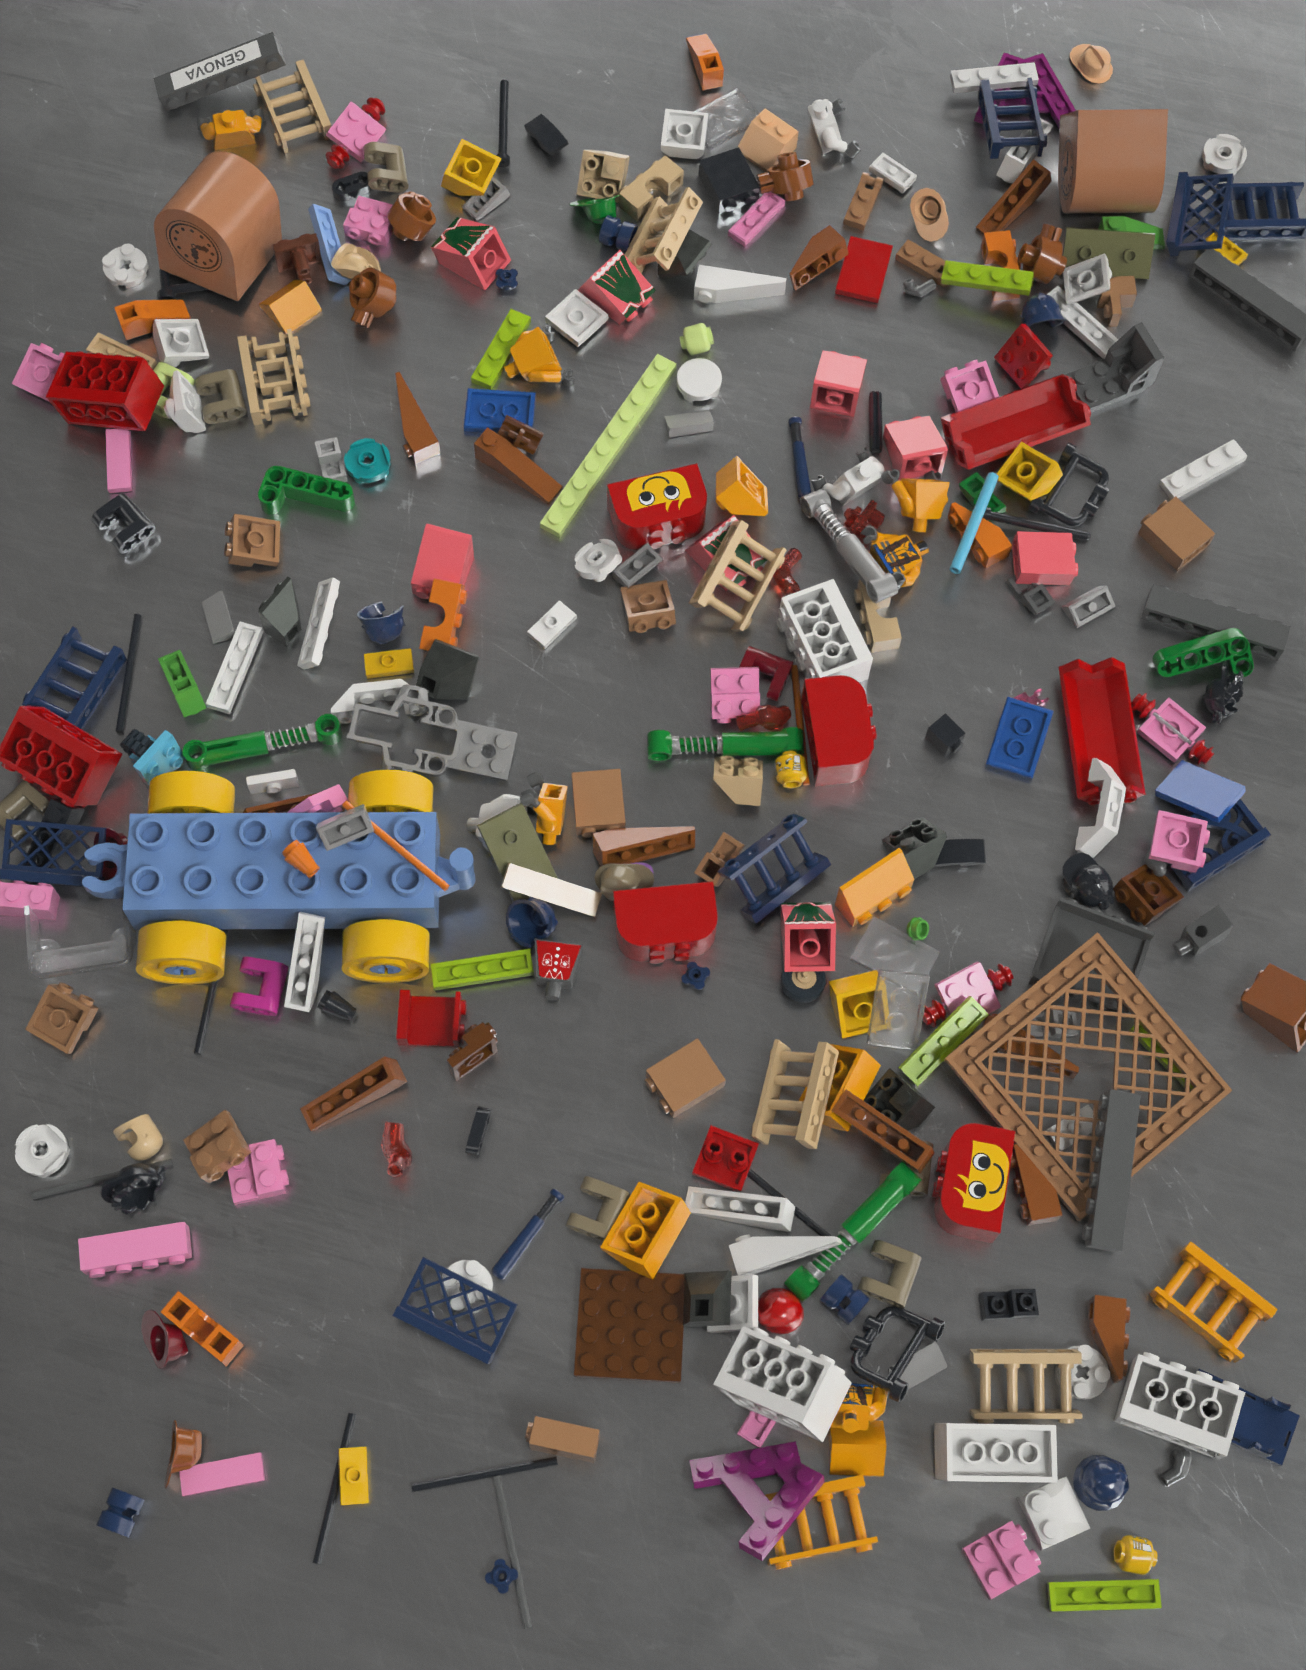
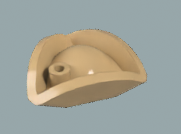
M350 243L343 244L331 262L332 267L337 272L350 279H353L354 276L367 268H375L381 272L380 264L372 252Z

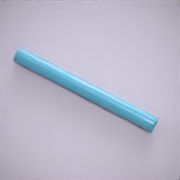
M989 472L949 569L954 574L961 573L999 476L996 473Z

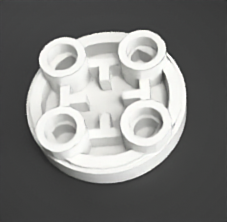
M695 358L681 365L677 372V387L686 401H704L718 396L722 383V374L715 363L707 359Z

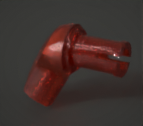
M791 548L786 553L782 566L776 569L773 575L778 588L786 596L800 591V587L791 573V569L802 559L801 552L796 548Z
M760 705L754 712L736 716V722L740 731L758 725L767 730L774 731L781 728L791 718L792 714L786 705H781L777 708L771 705Z
M386 1122L381 1147L389 1163L387 1173L393 1178H398L403 1174L404 1170L411 1166L413 1156L409 1146L404 1141V1124Z

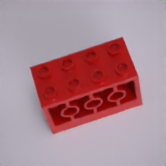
M66 351L46 398L68 424L146 431L163 391L164 384L143 357Z
M36 706L19 707L0 745V762H2L1 766L3 768L22 774L21 778L23 780L42 786L41 790L43 792L62 798L61 802L73 808L75 806L86 807L87 805L98 804L122 756L121 752L45 707Z

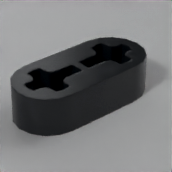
M367 172L354 173L340 178L332 184L334 198L342 202L365 195L372 190L368 185Z
M478 1106L465 1153L479 1156L490 1121L491 1109Z

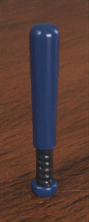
M795 416L788 420V424L792 428L793 434L792 448L797 495L800 499L802 496L811 493V485L800 429L802 419Z
M553 1188L550 1191V1198H548L537 1215H533L524 1229L493 1266L491 1272L496 1278L503 1280L545 1224L544 1221L558 1202L564 1200V1195Z

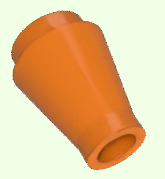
M298 840L290 843L282 852V855L285 857L284 861L298 869L308 878H311L320 869L305 844L300 843Z

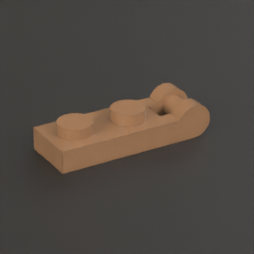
M862 173L858 187L844 217V225L864 231L882 188L884 178H874L869 173ZM866 185L872 186L873 190L865 188Z
M908 239L896 253L895 259L924 277L933 279L936 284L947 287L948 285L941 284L942 273H939V271L943 272L945 260Z

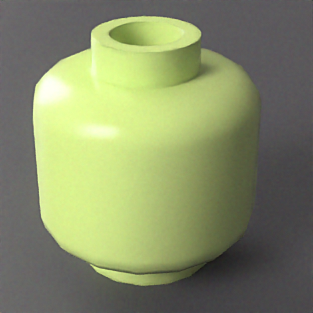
M704 323L685 327L683 329V336H680L682 349H687L690 355L709 351L711 345L714 344L711 328L706 327Z

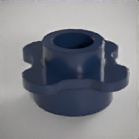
M498 269L496 271V276L498 277L496 286L498 288L508 291L518 286L516 281L518 271L516 269Z
M689 962L686 973L681 977L682 983L701 990L705 987L706 977L710 976V970L707 967L702 968L698 966L696 962Z
M498 1559L495 1561L492 1571L485 1575V1581L496 1586L498 1592L504 1594L508 1592L512 1581L518 1578V1571L515 1568L511 1569L508 1567L505 1560ZM501 1573L504 1574L503 1579L499 1578V1575Z

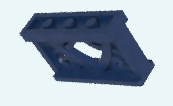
M1241 799L1232 807L1237 813V819L1234 823L1229 822L1231 812L1224 816L1219 823L1196 813L1190 816L1208 821L1207 828H1215L1226 832L1221 839L1223 854L1220 855L1217 851L1210 848H1203V853L1210 856V861L1205 862L1203 868L1199 867L1196 873L1192 872L1190 874L1189 871L1172 868L1183 882L1182 886L1187 892L1262 846L1271 836L1266 827L1263 828ZM1241 821L1245 823L1253 835L1238 826ZM1230 834L1233 835L1231 839L1236 841L1234 846L1229 845L1227 842Z

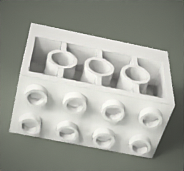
M834 579L781 598L780 608H778L779 616L776 619L777 626L780 632L784 631L787 637V647L790 652H794L798 670L800 672L803 671L805 679L840 675L851 677L858 682L868 679L873 657Z
M743 1326L713 1385L735 1404L823 1442L852 1384L844 1376L845 1371L835 1366V1361L828 1356L820 1354L819 1357L812 1355L813 1352L804 1346L798 1345L795 1348L790 1346L791 1343L782 1337L776 1336L773 1339L768 1337L769 1334L758 1327H754L751 1330Z
M1144 1352L1143 1355L1138 1354L1131 1362L1114 1422L1218 1460L1226 1457L1245 1392L1239 1390V1385L1229 1381L1218 1383L1213 1381V1376L1207 1373L1196 1371V1374L1185 1371L1186 1366L1172 1361H1170V1364L1160 1362V1357L1148 1352ZM1154 1387L1159 1395L1153 1397L1149 1389ZM1181 1397L1185 1405L1180 1407L1178 1402H1176V1398ZM1205 1406L1208 1407L1209 1411L1211 1412V1415L1208 1417L1205 1415V1412H1203L1202 1409Z
M934 1423L935 1479L944 1481L1058 1483L1056 1425Z

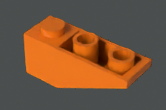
M708 35L687 37L686 42L701 89L707 90L723 87L724 68L719 53Z
M135 300L114 307L126 340L153 332L155 319H190L184 300Z
M954 502L950 506L948 519L950 524L961 533L962 538L972 511ZM982 518L971 549L975 559L979 563L981 562L986 569L1009 557L1013 545L1000 527Z

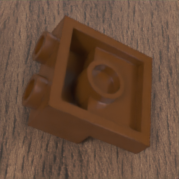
M1146 864L1121 878L1113 887L1116 900L1120 903H1125L1131 910L1132 918L1137 922H1141L1144 926L1159 918L1166 910L1178 904L1184 898L1165 875L1155 876L1153 870Z
M482 1022L478 1026L474 1024L466 1029L465 1035L462 1036L464 1048L458 1047L449 1054L450 1058L447 1059L450 1074L455 1081L497 1053L496 1043L498 1040L495 1037L497 1033L489 1022L486 1024Z

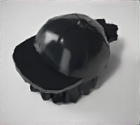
M1223 663L1222 676L1211 680L1206 686V691L1203 695V700H1205L1208 710L1213 714L1212 724H1220L1222 719L1238 712V709L1233 706L1240 701L1244 694L1242 671L1230 675L1226 663Z
M1075 854L1064 863L1062 867L1064 876L1063 886L1064 891L1069 893V897L1079 900L1083 905L1099 907L1100 910L1104 911L1109 908L1110 904L1114 903L1111 877L1089 854Z
M142 1163L128 1165L120 1170L116 1178L107 1180L100 1186L101 1197L107 1203H112L115 1211L121 1210L126 1215L136 1209L144 1210L150 1201H156V1193L161 1189L163 1181L166 1179L165 1165L162 1164L157 1168Z

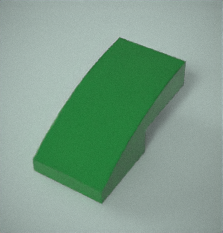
M977 472L959 483V488L973 508L985 482V479ZM992 493L987 507H991V511L1006 512V506Z

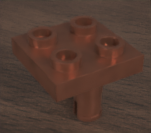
M303 234L299 238L292 240L284 239L280 240L277 244H273L279 273L295 269L298 280L305 281L307 285L312 283L309 265L322 261L317 234Z

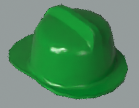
M619 195L608 198L579 200L571 202L569 205L582 206L588 219L596 224H603L607 215L616 217L615 198Z

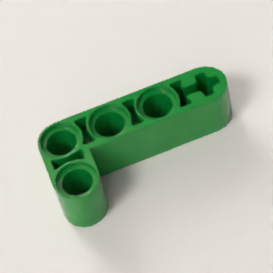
M272 466L266 471L258 491L262 511L268 515L277 514L281 510L285 498L341 512L350 511L355 506L353 489L350 484L282 466Z
M1229 628L1160 649L1154 653L1152 658L1157 671L1163 677H1172L1225 660L1234 674L1242 671L1243 677L1250 675L1254 669L1249 642L1238 628ZM1240 639L1237 644L1231 645L1234 640ZM1217 646L1214 651L1208 652L1210 647ZM1193 653L1191 658L1184 659L1187 654ZM1245 660L1242 665L1236 666L1239 661Z

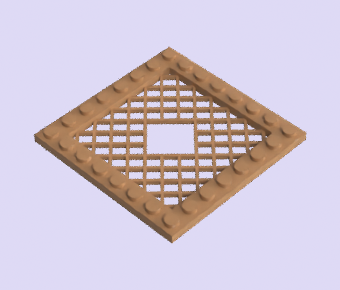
M1098 932L944 1058L946 1063L999 1127L1015 1131L1014 1145L1017 1144L1053 1185L1057 1191L1058 1198L1077 1221L1082 1220L1087 1215L1085 1211L1088 1198H1091L1092 1188L1089 1187V1177L1095 1168V1162L1092 1161V1152L1096 1146V1141H1098V1137L1095 1135L1097 1121H1100V1119H1097L1099 1101L1063 1097L1066 1047L1115 1052L1112 1089L1130 1090V1093H1135V1091L1148 1092V1106L1140 1105L1139 1110H1147V1124H1137V1128H1145V1130L1136 1136L1131 1177L1232 1091ZM1094 969L1097 974H1089V972ZM1083 978L1082 990L1070 989ZM1088 978L1101 979L1100 993L1087 991ZM1105 983L1114 994L1105 993ZM1064 994V1006L1051 1005ZM1069 994L1082 995L1081 1008L1068 1007ZM1087 996L1100 997L1099 1010L1086 1009ZM1105 998L1118 999L1117 1012L1104 1011ZM1122 1004L1131 1014L1122 1013ZM1050 1009L1063 1011L1062 1024L1049 1023ZM1045 1010V1022L1031 1021ZM1068 1011L1081 1013L1080 1026L1067 1025ZM1086 1013L1099 1015L1098 1028L1085 1027ZM1104 1015L1117 1017L1116 1030L1103 1029ZM1121 1017L1134 1019V1032L1121 1031ZM1139 1024L1145 1029V1031L1148 1034L1138 1033ZM1026 1025L1025 1038L1013 1036ZM1031 1025L1044 1026L1043 1040L1030 1038ZM1049 1027L1062 1028L1061 1042L1048 1040ZM1067 1029L1080 1031L1079 1044L1066 1043ZM1085 1031L1098 1033L1097 1046L1084 1045ZM1102 1033L1115 1035V1048L1102 1047ZM1120 1035L1133 1037V1050L1120 1049ZM1138 1037L1151 1039L1150 1052L1137 1051ZM1007 1041L1006 1054L994 1052ZM1012 1041L1025 1042L1024 1056L1011 1054ZM1030 1043L1043 1044L1042 1058L1029 1056ZM1156 1044L1162 1049V1051L1165 1054L1155 1053ZM1048 1045L1061 1046L1060 1060L1047 1058ZM1119 1053L1132 1054V1068L1119 1067ZM1137 1055L1150 1056V1070L1136 1069ZM988 1057V1064L986 1068L982 1061ZM993 1057L1006 1058L1005 1072L992 1070ZM1155 1057L1168 1059L1167 1072L1154 1071ZM1011 1059L1024 1060L1023 1074L1010 1072ZM1029 1061L1042 1062L1041 1076L1028 1074ZM1047 1063L1060 1064L1059 1078L1046 1076ZM1173 1064L1182 1074L1172 1073ZM1118 1071L1131 1072V1086L1118 1085ZM1136 1073L1149 1074V1088L1135 1087ZM993 1075L1005 1076L1004 1088ZM1154 1075L1167 1076L1166 1090L1153 1089ZM1009 1077L1023 1078L1022 1092L1009 1090ZM1172 1077L1185 1078L1184 1092L1171 1091ZM1027 1079L1041 1080L1040 1094L1027 1093ZM1045 1081L1059 1082L1058 1096L1045 1095ZM1190 1084H1191L1194 1088L1189 1091ZM1153 1093L1166 1094L1165 1108L1152 1107ZM1009 1095L1022 1096L1021 1109ZM1171 1095L1183 1096L1171 1107ZM1026 1097L1040 1098L1039 1112L1025 1111ZM1044 1099L1057 1100V1114L1043 1113ZM1062 1101L1075 1102V1116L1061 1115ZM1080 1103L1093 1104V1118L1079 1117ZM1152 1111L1165 1112L1152 1123ZM1026 1115L1038 1116V1129ZM1043 1117L1056 1118V1132L1042 1131ZM1061 1119L1074 1120V1134L1060 1133ZM1079 1121L1092 1122V1136L1078 1135ZM1043 1135L1055 1137V1148L1049 1144ZM1060 1137L1073 1139L1072 1153L1059 1151ZM1078 1139L1091 1141L1090 1155L1077 1153ZM1060 1156L1072 1157L1071 1169ZM1077 1158L1090 1159L1089 1173L1076 1172ZM1077 1176L1088 1178L1085 1181L1081 1182Z

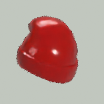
M771 1288L760 1295L758 1298V1323L769 1332L788 1334L801 1325L804 1318V1310L800 1300L792 1292L784 1288Z

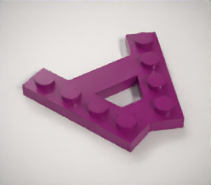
M1004 52L998 66L1035 62L1039 81L1034 86L1037 87L1036 100L1039 113H1050L1060 129V115L1076 111L1044 54L1041 53L1022 59ZM1012 88L994 89V91L1011 90ZM1025 98L994 100V104H997V106L1026 105ZM979 106L974 121L983 124Z
M796 1441L689 1460L694 1489L724 1484L754 1522L738 1541L739 1548L761 1561L765 1559L824 1483V1475L801 1463ZM778 1474L785 1484L774 1498L769 1501L753 1479Z

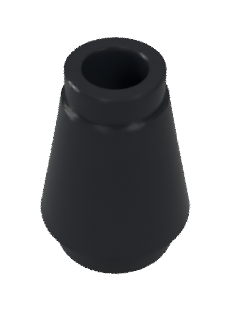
M326 990L317 1008L322 1010V1013L349 1022L357 1011V1008L353 1007L335 991L330 992L329 990Z

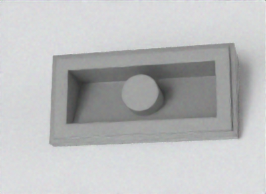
M709 410L664 417L669 438L708 432L714 429V421Z
M647 543L614 569L612 578L629 588L663 561V558Z
M1097 586L1063 605L1062 609L1074 626L1078 628L1116 606L1108 587Z
M222 590L202 601L213 644L233 639L235 634Z
M364 804L324 820L316 826L326 851L374 832Z
M936 1341L917 1351L901 1376V1380L909 1383L908 1390L948 1367ZM896 1364L892 1365L890 1369L893 1370Z

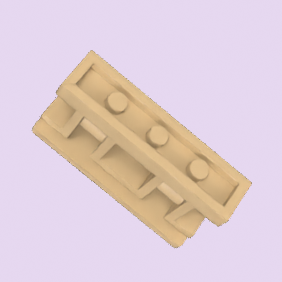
M287 329L288 334L278 333L280 342L259 346L256 336L251 337L252 340H247L246 335L237 337L254 426L263 424L262 419L271 420L270 410L292 407L294 416H298L300 412H303V416L308 415L306 407H311L309 395L303 391V388H307L305 374H300L299 369L304 367L301 355L296 354V350H300L298 336L293 337L292 329ZM285 344H290L293 360L291 365H289L287 356L276 358V354L287 353ZM250 350H254L256 358L267 356V360L256 362V371L253 370ZM285 369L287 380L265 384L263 372ZM295 381L297 382L300 403H296L295 395L283 396L282 393L294 391L292 382ZM257 388H261L262 396L274 394V398L263 400L264 409H260Z

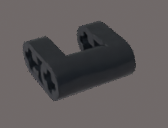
M125 493L119 494L103 505L91 518L92 522L100 530L108 529L120 519L128 526L119 532L112 541L118 551L123 554L131 551L149 538L156 529L155 525Z

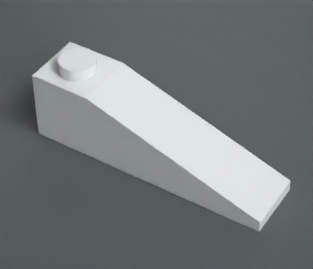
M1041 119L1043 133L1048 136L1053 125ZM1024 130L1019 137L1033 136L1032 130ZM1035 145L1012 146L1005 155L997 176L1005 182L1013 184L1036 155Z
M699 265L694 288V300L704 303H721L785 295L787 278Z
M299 912L284 1004L286 1008L309 1012L316 1000L325 917Z
M688 1186L685 1201L691 1214L787 1232H791L795 1206L787 1198Z
M748 1234L736 1238V1243L729 1245L737 1275H750L842 1244V1241L835 1236L751 1237Z

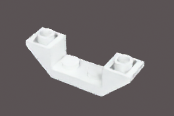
M402 679L352 684L333 705L331 714L338 718L340 724H348L352 722L355 709L354 703L370 704L377 700L395 701L402 686L408 683ZM404 703L406 715L419 716L427 712V709L424 707L416 706L413 703Z
M1092 758L1088 778L1089 782L1102 788L1095 826L1079 827L1075 850L1079 853L1089 854L1092 858L1118 834L1126 792L1125 785L1111 766L1097 758Z

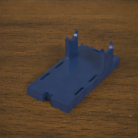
M1201 1369L1197 1370L1213 1376L1212 1380L1218 1383L1225 1381ZM1239 1387V1390L1245 1392L1232 1437L1239 1441L1237 1442L1232 1439L1231 1444L1279 1467L1282 1466L1300 1415L1289 1411L1291 1408L1290 1404L1278 1401L1273 1396L1264 1399ZM1208 1407L1202 1408L1207 1417L1211 1415Z

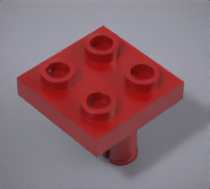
M1020 324L994 356L1021 389L1029 386L1041 370L1049 369L1051 366L1050 359L1053 357L1051 352L1026 324Z
M710 1125L692 1175L730 1190L741 1192L759 1143Z

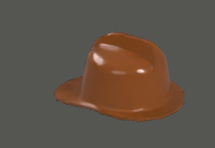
M176 1420L173 1421L171 1453L166 1472L165 1488L168 1486L171 1473L192 1468L201 1456V1432L177 1427Z

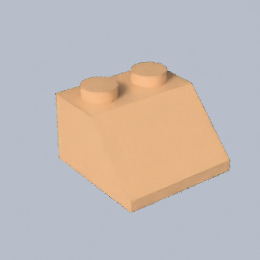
M765 108L751 121L738 147L747 160L763 171L768 172V168L778 164V155L793 152L797 148L799 131Z

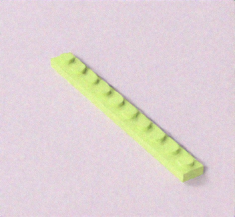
M659 354L655 356L540 522V528L559 538L562 536L677 369V363Z

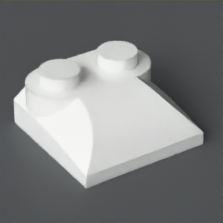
M665 109L661 151L669 157L698 159L704 155L708 113Z
M1105 253L1064 269L1063 276L1067 304H1074L1110 290L1112 271Z
M198 319L154 320L153 340L161 362L177 367L182 361L209 358Z
M178 370L174 371L170 385V399L166 400L164 411L169 419L172 418L176 422L180 430L183 429L185 432L193 433L203 432L206 430L202 414L201 397L197 393L196 388Z
M1067 1476L1059 1479L1058 1483L1047 1484L1017 1498L1040 1551L1090 1529Z

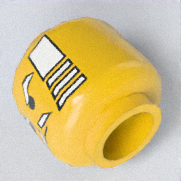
M795 751L783 752L782 756L775 760L777 782L789 789L800 787L807 779L806 759Z
M1125 1535L1115 1544L1114 1561L1118 1563V1566L1124 1572L1144 1575L1150 1571L1151 1567H1155L1157 1551L1153 1549L1149 1539Z

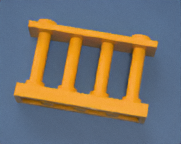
M1190 1241L1179 1253L1183 1257L1184 1263L1164 1290L1156 1286L1150 1291L1149 1295L1159 1308L1163 1310L1168 1309L1217 1348L1218 1354L1223 1359L1236 1363L1244 1357V1354L1237 1348L1258 1320H1263L1264 1322L1269 1320L1278 1309ZM1197 1268L1205 1275V1280L1184 1307L1172 1296L1191 1270ZM1220 1286L1226 1291L1227 1297L1209 1322L1205 1324L1194 1313L1212 1288ZM1236 1303H1241L1248 1308L1249 1314L1231 1339L1227 1341L1215 1331Z
M858 1475L824 1482L813 1496V1498H817V1502L821 1503L830 1546L818 1549L813 1548L804 1508L796 1518L803 1552L787 1555L782 1536L774 1546L776 1557L767 1560L768 1566L775 1565L776 1570L792 1567L791 1561L853 1548H856V1553L873 1550L872 1544H876L878 1539L877 1536L867 1538L858 1499L859 1489L866 1486L864 1476ZM778 1492L765 1494V1496L771 1501ZM843 1492L844 1497L848 1499L856 1541L840 1544L831 1500L833 1499V1494Z

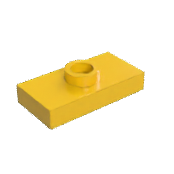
M1212 233L1205 240L1207 242L1217 241L1218 236ZM1225 236L1222 248L1214 249L1238 266L1248 256V253Z
M411 648L364 654L367 679L414 673Z
M366 1447L339 1448L340 1506L369 1503Z

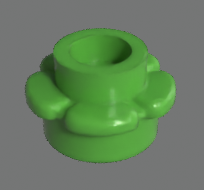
M921 917L912 918L906 928L908 936L913 941L925 939L929 933L928 922Z

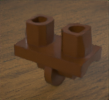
M506 415L498 432L500 436L507 439L514 447H518L533 455L544 435L543 432Z

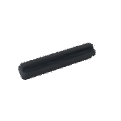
M871 391L869 396L871 453H880L883 448L882 393L880 391Z

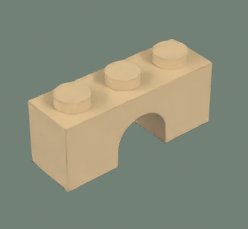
M666 155L663 156L659 161L653 162L651 167L644 173H640L631 184L624 186L620 190L619 207L638 222L645 216L653 201V195L649 192L657 190L663 192L666 196H670L683 185L684 170Z
M859 580L857 589H854L855 602L860 603L859 619L861 624H865L864 640L866 645H870L871 653L899 649L902 637L897 617L883 618L876 612L880 608L889 607L891 597L878 603H873L868 596L866 586Z

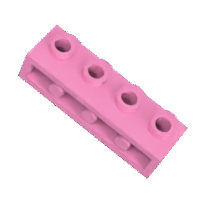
M0 880V915L56 920L60 896L52 885L47 883L28 885L26 882L18 880L12 881V883H5Z
M185 1222L78 1239L80 1270L85 1275H89L90 1278L103 1277L105 1272L115 1270L116 1273H128L132 1271V1268L140 1266L143 1269H153L159 1267L158 1263L169 1262L170 1265L185 1263V1259L192 1258L190 1229Z

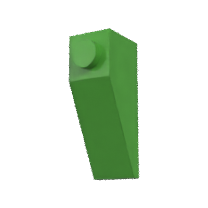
M1104 216L1101 219L1098 229L1155 233L1153 250L1165 249L1163 228L1126 216Z
M181 650L158 658L184 718L206 709V705Z

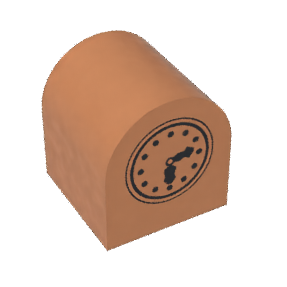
M1168 109L1076 110L1060 115L1058 189L1062 211L1065 214L1155 212L1161 200L1165 179Z
M222 151L208 154L155 218L154 233L159 268L235 301H239L274 256L273 244H277L282 240L279 200L275 189L267 177L252 163L238 155Z

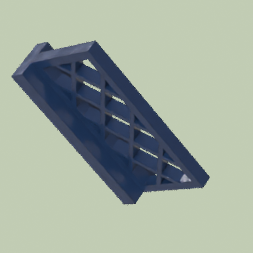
M1179 172L1166 240L1170 257L1179 256L1180 251L1222 248L1234 180L1233 173L1189 177L1188 172ZM1219 182H1227V185L1220 190L1214 187ZM1203 183L1205 185L1198 192L1193 189L1194 184ZM1212 190L1215 194L1206 200L1202 197L1207 191ZM1220 197L1224 202L1215 208L1212 203ZM1200 200L1202 204L1195 209L1190 207V204L1194 201ZM1208 207L1211 212L1202 217L1199 213ZM1216 215L1221 218L1220 221H1218L1214 225H1211L1208 222ZM1195 216L1199 221L1190 227L1187 222ZM1203 225L1209 228L1201 235L1196 232ZM1212 233L1218 236L1217 241L1207 242L1205 240ZM1191 234L1196 238L1191 243H1183L1184 239Z
M6 819L0 879L83 886L82 880L86 876L96 877L104 881L105 877H102L104 861L96 865V872L87 871L81 864L86 859L83 855L78 860L70 849L79 841L87 850L91 848L83 839L90 832H99L98 844L105 843L107 828ZM13 825H21L28 833L18 842L12 836ZM28 826H34L35 828L30 830ZM41 827H46L52 836L42 844L34 833ZM52 828H57V829H60V830H58V831L55 833V831H54ZM66 829L71 830L77 837L68 846L59 837ZM77 830L85 832L80 835ZM29 837L39 846L30 855L21 847V844ZM56 839L63 850L53 858L45 847ZM17 848L25 859L18 865L9 864L10 853ZM42 850L50 861L43 867H38L32 858ZM65 853L75 862L68 869H63L56 861ZM29 862L31 866H25L24 864ZM54 864V866H55L56 868H48V867H49L50 865ZM76 866H78L81 870H73V869H74Z
M423 1257L393 1316L486 1364H490L518 1304ZM426 1265L436 1270L439 1280L425 1285L422 1273ZM441 1272L449 1277L442 1278ZM454 1278L459 1281L462 1292L448 1297L444 1282ZM419 1281L421 1287L415 1288ZM440 1283L444 1299L430 1303L426 1288ZM464 1284L470 1286L472 1289L466 1291ZM422 1290L427 1305L416 1308L408 1304L412 1293ZM477 1290L483 1293L486 1304L472 1309L467 1294ZM463 1295L468 1310L454 1315L450 1300ZM488 1296L496 1301L489 1302ZM446 1301L450 1317L440 1320L435 1317L432 1306ZM501 1302L509 1306L510 1309L506 1317L495 1321L491 1305ZM487 1307L492 1322L478 1327L473 1312ZM428 1308L430 1314L422 1311V1309ZM469 1313L474 1329L463 1332L458 1329L455 1318ZM452 1320L453 1326L446 1323V1321ZM503 1322L498 1330L497 1324ZM493 1325L496 1338L491 1346L482 1341L479 1330ZM475 1332L477 1338L469 1335V1333Z

